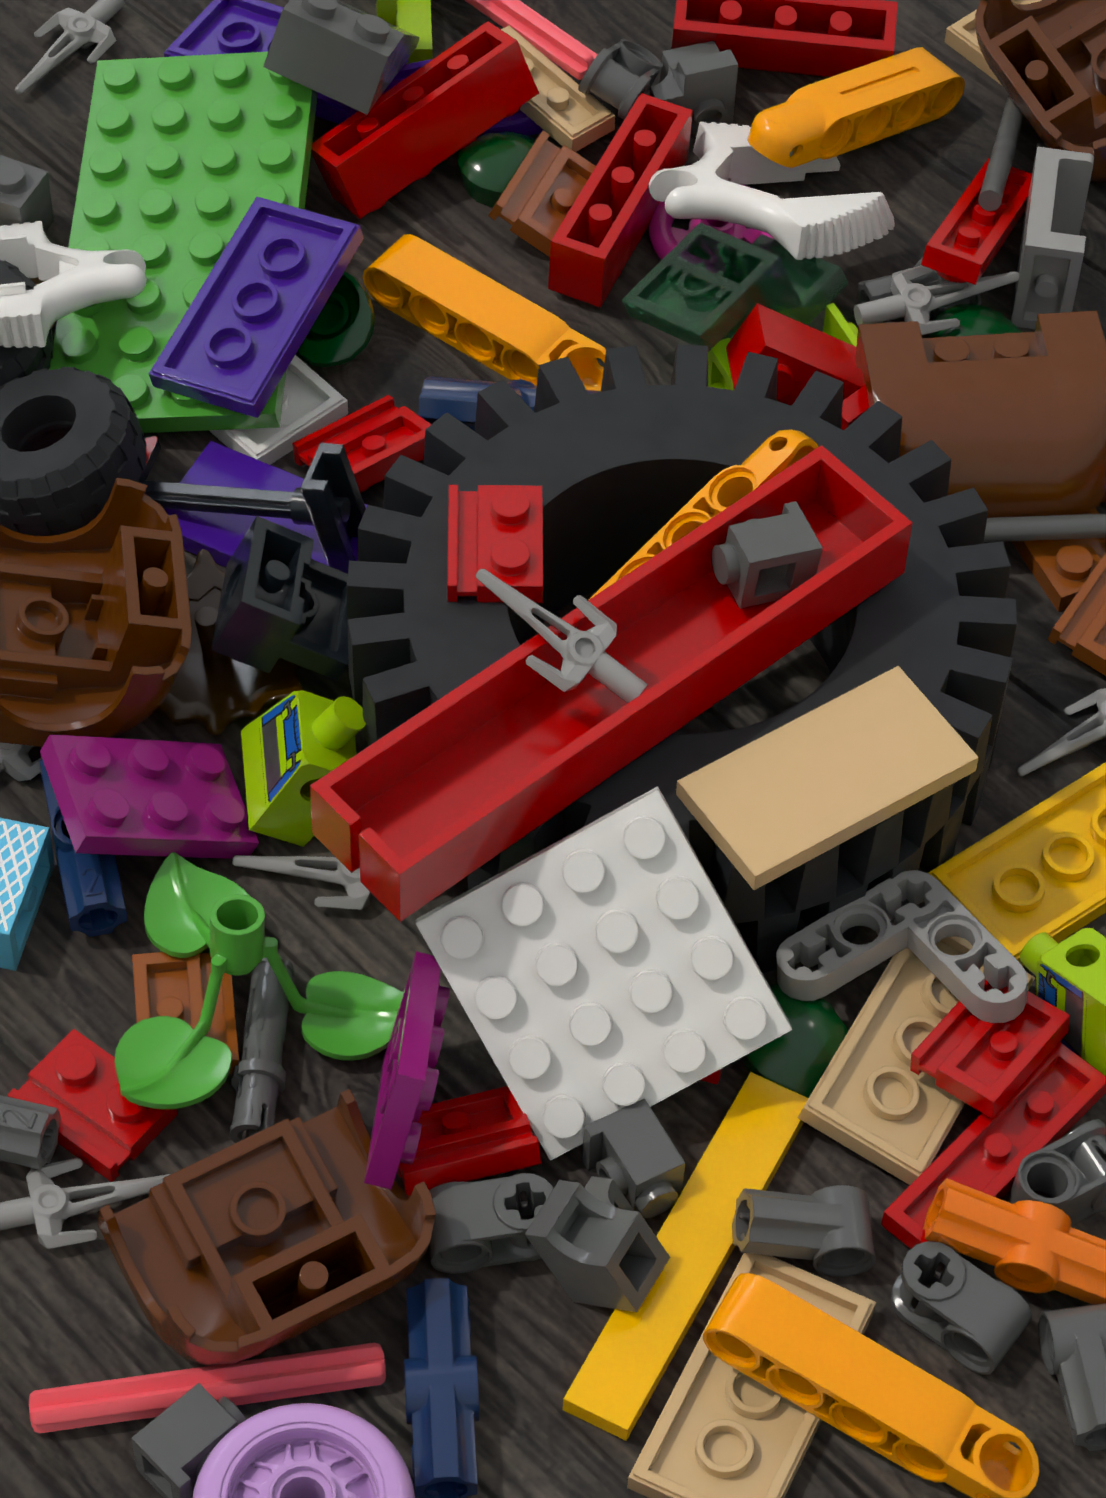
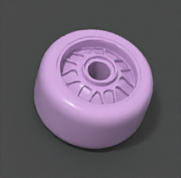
M300 1403L265 1410L243 1421L228 1432L205 1460L196 1480L193 1498H415V1493L408 1468L394 1444L378 1428L365 1419L337 1407Z

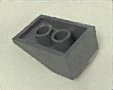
M289 0L282 9L263 67L368 115L415 50L420 37L340 0Z

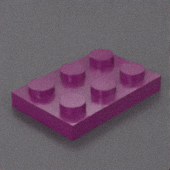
M50 734L40 750L75 853L168 856L171 852H175L181 857L233 859L236 855L251 856L259 844L256 833L249 830L248 813L221 744Z
M415 952L385 1051L364 1179L366 1184L392 1189L399 1163L412 1165L422 1124L416 1122H418L422 1110L429 1111L433 1101L439 1070L434 1068L437 1064L443 1042L444 1028L441 1027L450 993L449 987L439 985L441 968L434 955Z

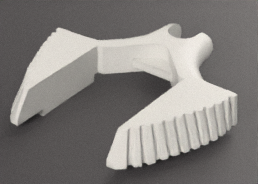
M699 122L693 152L700 160L688 166L659 170L653 174L649 182L650 194L655 200L665 202V210L671 217L677 219H715L768 233L797 260H803V258L813 259V257L823 258V256L831 257L834 254L840 255L843 252L851 251L850 249H857L858 246L866 245L865 243L874 242L873 239L883 238L882 235H887L889 233L888 230H893L895 226L894 216L884 194L881 192L780 199L777 195L743 186L747 184L804 181L806 173L839 171L840 163L836 156L824 160L819 158L794 168L775 163L757 152L748 143L747 138L751 129L749 125L738 126L733 123L728 125L727 123Z
M42 221L0 226V260H5L18 267L19 271L28 278H39V280L44 281L34 286L33 290H26L25 282L0 284V346L4 345V347L9 348L12 346L16 348L24 346L28 348L33 346L45 347L49 330L54 321L93 304L138 296L144 290L147 280L144 258L135 250L129 249L87 251L53 244L44 232Z

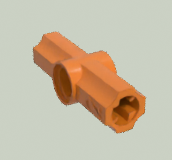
M948 1178L940 1184L926 1215L923 1227L926 1240L941 1242L958 1253L995 1266L994 1273L996 1277L1015 1289L1032 1293H1046L1056 1290L1092 1305L1106 1303V1240L1072 1228L1070 1217L1063 1210L1053 1205L1032 1200L1017 1201L1011 1204Z

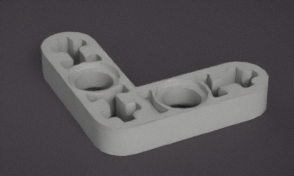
M918 870L904 871L893 879L889 878L866 891L864 897L827 914L788 937L780 944L776 953L777 983L782 992L800 1001H814L825 997L907 947L973 1015L986 1022L1005 1023L1018 1017L1023 1012L1027 1002L1028 986L1027 972L1021 963L936 878L929 873ZM907 899L910 902L901 907V901ZM924 901V902H925V906H924V907L919 908V907L916 905V904H920L921 902ZM895 918L894 925H892L890 921ZM866 926L876 931L878 937L868 944L857 945L845 940L842 934L848 928ZM957 936L969 941L973 947L965 954L952 956L940 951L936 944L946 937ZM826 945H829L830 950L826 951ZM801 962L804 965L795 970V964ZM818 964V970L812 972L809 967ZM983 964H984V970H983V972H982V971L980 970V968H981V967L983 966ZM985 980H986L994 989H991V990L985 992V991H984V988H985ZM1005 986H1008V993L1003 994L1000 990H998L1004 988Z

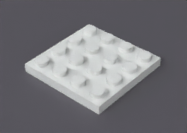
M658 786L422 915L415 922L523 1114L526 1113L531 1128L550 1161L583 1144L585 1125L643 1099L651 1107L792 1030L788 1018Z

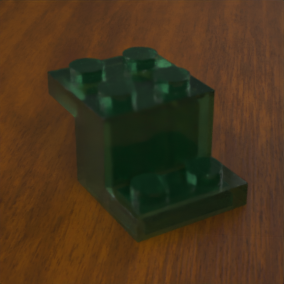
M699 223L622 299V302L630 317L691 345L708 346L709 352L721 339H732L757 303L808 325L848 285V281L841 267L813 257V259L803 258V260H797L778 241L761 234L750 244L703 223Z

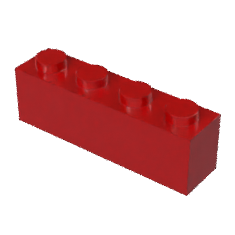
M676 0L671 49L715 41L720 52L731 49L738 63V68L832 77L893 56L898 2L885 0Z
M487 21L382 94L368 115L358 111L313 142L311 154L332 197L361 219L368 213L380 209L389 198L412 182L427 176L436 165L459 149H463L474 142L479 135L503 118L515 114L523 104L538 95L539 91L518 41Z
M640 93L551 240L549 290L601 308L647 230L651 218L661 202L655 200L650 194L649 182L651 177L659 170L682 167L688 160L693 110Z

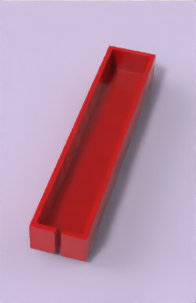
M819 446L588 600L617 624V635L605 652L648 684L638 697L626 703L590 674L584 677L576 689L562 691L526 665L528 656L533 655L561 670L563 662L561 654L538 633L311 784L312 834L351 873L360 868V882L400 922L902 575L905 572L913 522L825 447ZM796 501L823 547L817 574L777 601L739 608L727 584H721L715 576L712 566L713 547L725 544L729 525L743 523L750 519H763L782 515L784 504ZM578 608L561 618L581 631H587L595 626ZM550 625L547 627L561 640L567 639V635L554 626Z

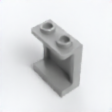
M1037 147L1022 227L1017 267L1019 280L1015 284L1011 322L1017 327L1035 329L1037 314L1072 312L1085 250L1086 236H1080L1079 234L1094 163V156L1092 154Z

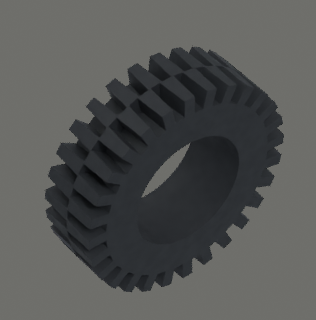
M677 344L670 385L646 384L637 345L606 349L601 392L588 394L568 356L540 364L534 411L502 379L478 392L475 431L447 412L425 429L424 465L400 455L385 474L384 509L367 505L359 524L358 561H349L347 578L350 698L363 708V719L366 723L355 735L356 752L358 754L525 643L535 632L523 618L504 602H477V596H457V602H447L449 485H458V491H478V485L542 486L543 603L536 604L554 614L567 604L573 602L576 596H585L599 590L723 469L734 465H741L765 440L779 430L792 429L801 431L813 439L818 446L822 445L913 522L905 572L809 638L831 673L829 677L813 693L798 704L767 720L722 732L704 734L672 733L468 875V889L470 890L658 786L734 924L739 928L742 938L761 972L777 970V950L782 942L796 933L799 917L802 918L806 926H809L827 914L864 897L866 891L889 878L893 879L901 872L919 870V867L927 872L932 871L953 857L961 823L971 826L981 804L987 773L991 766L1013 660L1011 653L1017 627L1016 599L1005 598L1011 566L1003 541L984 544L988 509L975 488L948 495L952 459L932 440L899 457L903 416L880 401L874 403L851 425L842 430L844 382L818 371L814 372L792 406L778 402V358L752 352L747 353L735 390L708 387V346ZM532 613V615L535 618H537L541 623L545 622V620L540 618L538 615ZM899 666L979 757L976 771L753 890L676 795L677 780ZM907 899L901 901V907L910 902ZM858 926L848 928L842 934L843 938L850 943L853 942ZM826 945V951L830 950L829 945Z

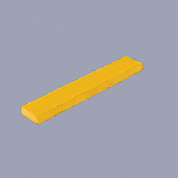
M750 1072L656 1236L670 1256V1259L638 1312L614 1309L563 1398V1411L627 1441L736 1246L733 1245L732 1222L736 1210V1199L744 1188L767 1190L804 1121L797 1117L809 1098Z

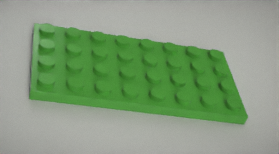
M268 52L97 61L68 248L87 251L135 250L144 258L147 280L144 290L138 296L93 304L58 319L53 343V359H51L49 370L60 369L61 367H75L81 371L86 372L88 370L110 379L126 395L137 415L143 433L280 428L286 371L258 418L153 387L149 377L150 370L255 198L261 197L305 210L318 92L264 68Z

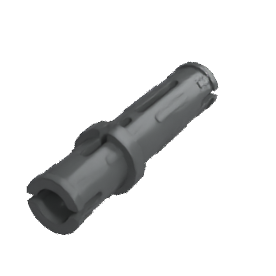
M263 958L254 970L251 971L252 977L242 1056L239 1066L235 1065L232 1072L231 1081L232 1087L236 1091L233 1121L230 1127V1138L234 1143L242 1140L243 1130H246L245 1138L274 1125L279 1091L283 1093L286 1086V1071L282 1067V1055L289 1001L267 958ZM286 960L283 963L292 979L294 977V965L291 961Z

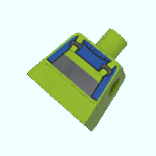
M304 690L294 691L241 730L250 831L302 847L312 839L314 835L312 834L310 785L357 754L355 735L366 725L363 719V708L355 700L342 696L333 701Z
M1082 928L1058 943L1048 933H1039L1032 937L1023 947L1020 954V962L1036 976V996L1070 1015L1069 1031L1060 1042L1106 1076V937L1093 928Z

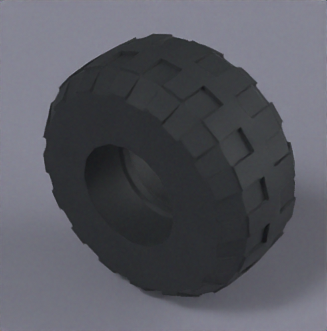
M61 367L54 370L45 368L33 371L32 374L20 379L17 377L4 384V387L0 389V523L2 526L12 531L32 536H53L68 533L86 526L98 516L110 497L116 478L129 479L136 482L140 480L147 461V444L137 415L120 387L118 388L110 379L100 374L97 375L88 370L86 372L81 371L75 367Z

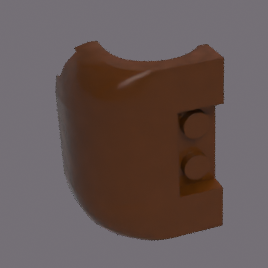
M980 0L975 14V29L978 45L989 68L1047 148L1092 154L1094 156V163L1090 181L1106 184V0H1041L1031 4H1016L1011 0Z
M1097 310L1037 314L1035 332L922 338L918 321L858 325L855 362L856 367L861 369L865 379L869 408L877 401H880L903 416L899 457L932 440L952 459L948 495L975 488L988 509L987 518L1080 515L1098 507L1101 502L1106 503V341Z
M116 478L110 497L98 516L86 526L68 533L53 536H32L12 531L0 524V743L43 747L50 734L113 738L128 732L140 724L163 704L180 674L190 650L192 627L183 537L177 514L168 515L160 504L145 494L148 485L129 479Z
M350 1089L340 1093L337 1107L304 1123L300 1117L291 1121L287 1118L164 1177L162 1183L150 1188L148 1198L115 1214L109 1204L99 1209L98 1227L139 1306L158 1336L183 1358L203 1365L235 1364L262 1354L387 1291L407 1278L427 1252L436 1217L431 1193L424 1181L414 1186L411 1196L406 1194L395 1180L392 1189L364 1183L371 1139L362 1120L356 1099Z

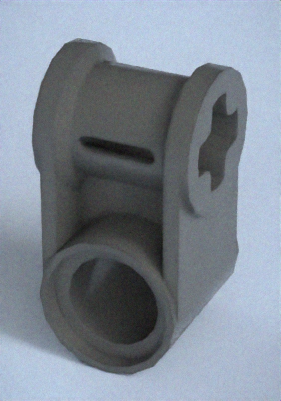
M621 39L617 44L608 49L603 48L582 78L578 90L585 95L592 92L618 109V117L624 120L640 93L647 94L650 86L662 69L663 63L646 48L632 41Z
M1100 1119L1086 1122L1075 1128L1067 1136L1038 1151L1031 1152L1023 1158L1017 1170L1007 1202L1013 1204L1017 1201L1032 1200L1053 1205L1063 1210L1070 1217L1071 1226L1096 1212L1106 1211V1125ZM1034 1191H1042L1049 1194L1052 1198H1044L1037 1195Z
M520 1173L510 1177L476 1182H449L430 1189L436 1212L431 1240L428 1246L431 1265L440 1272L457 1274L475 1271L487 1266L541 1259L532 1244L527 1243L525 1233L552 1192L553 1186L545 1178L538 1175ZM522 1191L527 1192L528 1201L521 1202L520 1193ZM525 1215H533V1218H532V1219H529V1220H522V1219H521L522 1216H525Z
M927 1241L916 1244L910 1249L902 1263L901 1275L897 1277L891 1290L892 1307L895 1314L904 1323L914 1327L945 1349L960 1365L981 1375L991 1374L1032 1320L1031 1309L1020 1294L1008 1285L994 1280L957 1254L951 1247L941 1242ZM940 1262L944 1264L942 1274L936 1271ZM926 1282L932 1284L930 1288L924 1286ZM914 1297L919 1300L916 1308L911 1306Z

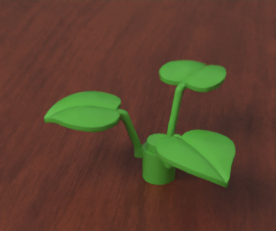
M171 852L156 873L147 894L144 910V925L147 937L160 951L177 958L195 956L209 947L212 958L211 973L201 1016L194 1030L182 1019L171 1016H157L141 1020L124 1033L115 1053V1070L121 1096H124L134 1104L148 1108L177 1109L199 1103L218 1091L230 1073L232 1053L225 1043L206 1035L212 1025L223 974L227 973L235 976L248 974L254 970L263 958H267L292 1008L296 1012L306 1014L302 1021V1035L313 1049L333 1059L360 1060L378 1054L387 1048L402 999V991L362 974L333 971L314 976L307 984L306 999L299 994L278 953L277 939L265 937V911L263 906L256 899L250 897L235 882L199 868L175 852Z

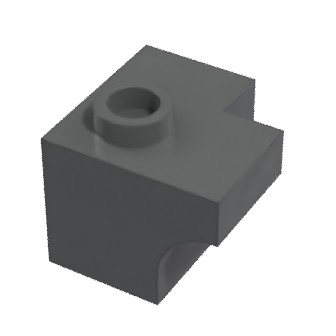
M715 41L662 51L661 62L663 67L660 73V83L650 86L649 96L693 110L691 134L697 133L699 122L727 123L731 125L734 116L738 63L731 49L720 52Z
M591 1176L585 1188L578 1182L559 1180L525 1233V1236L572 1302L638 1312L670 1259V1256L640 1212L634 1211L615 1181L610 1178Z

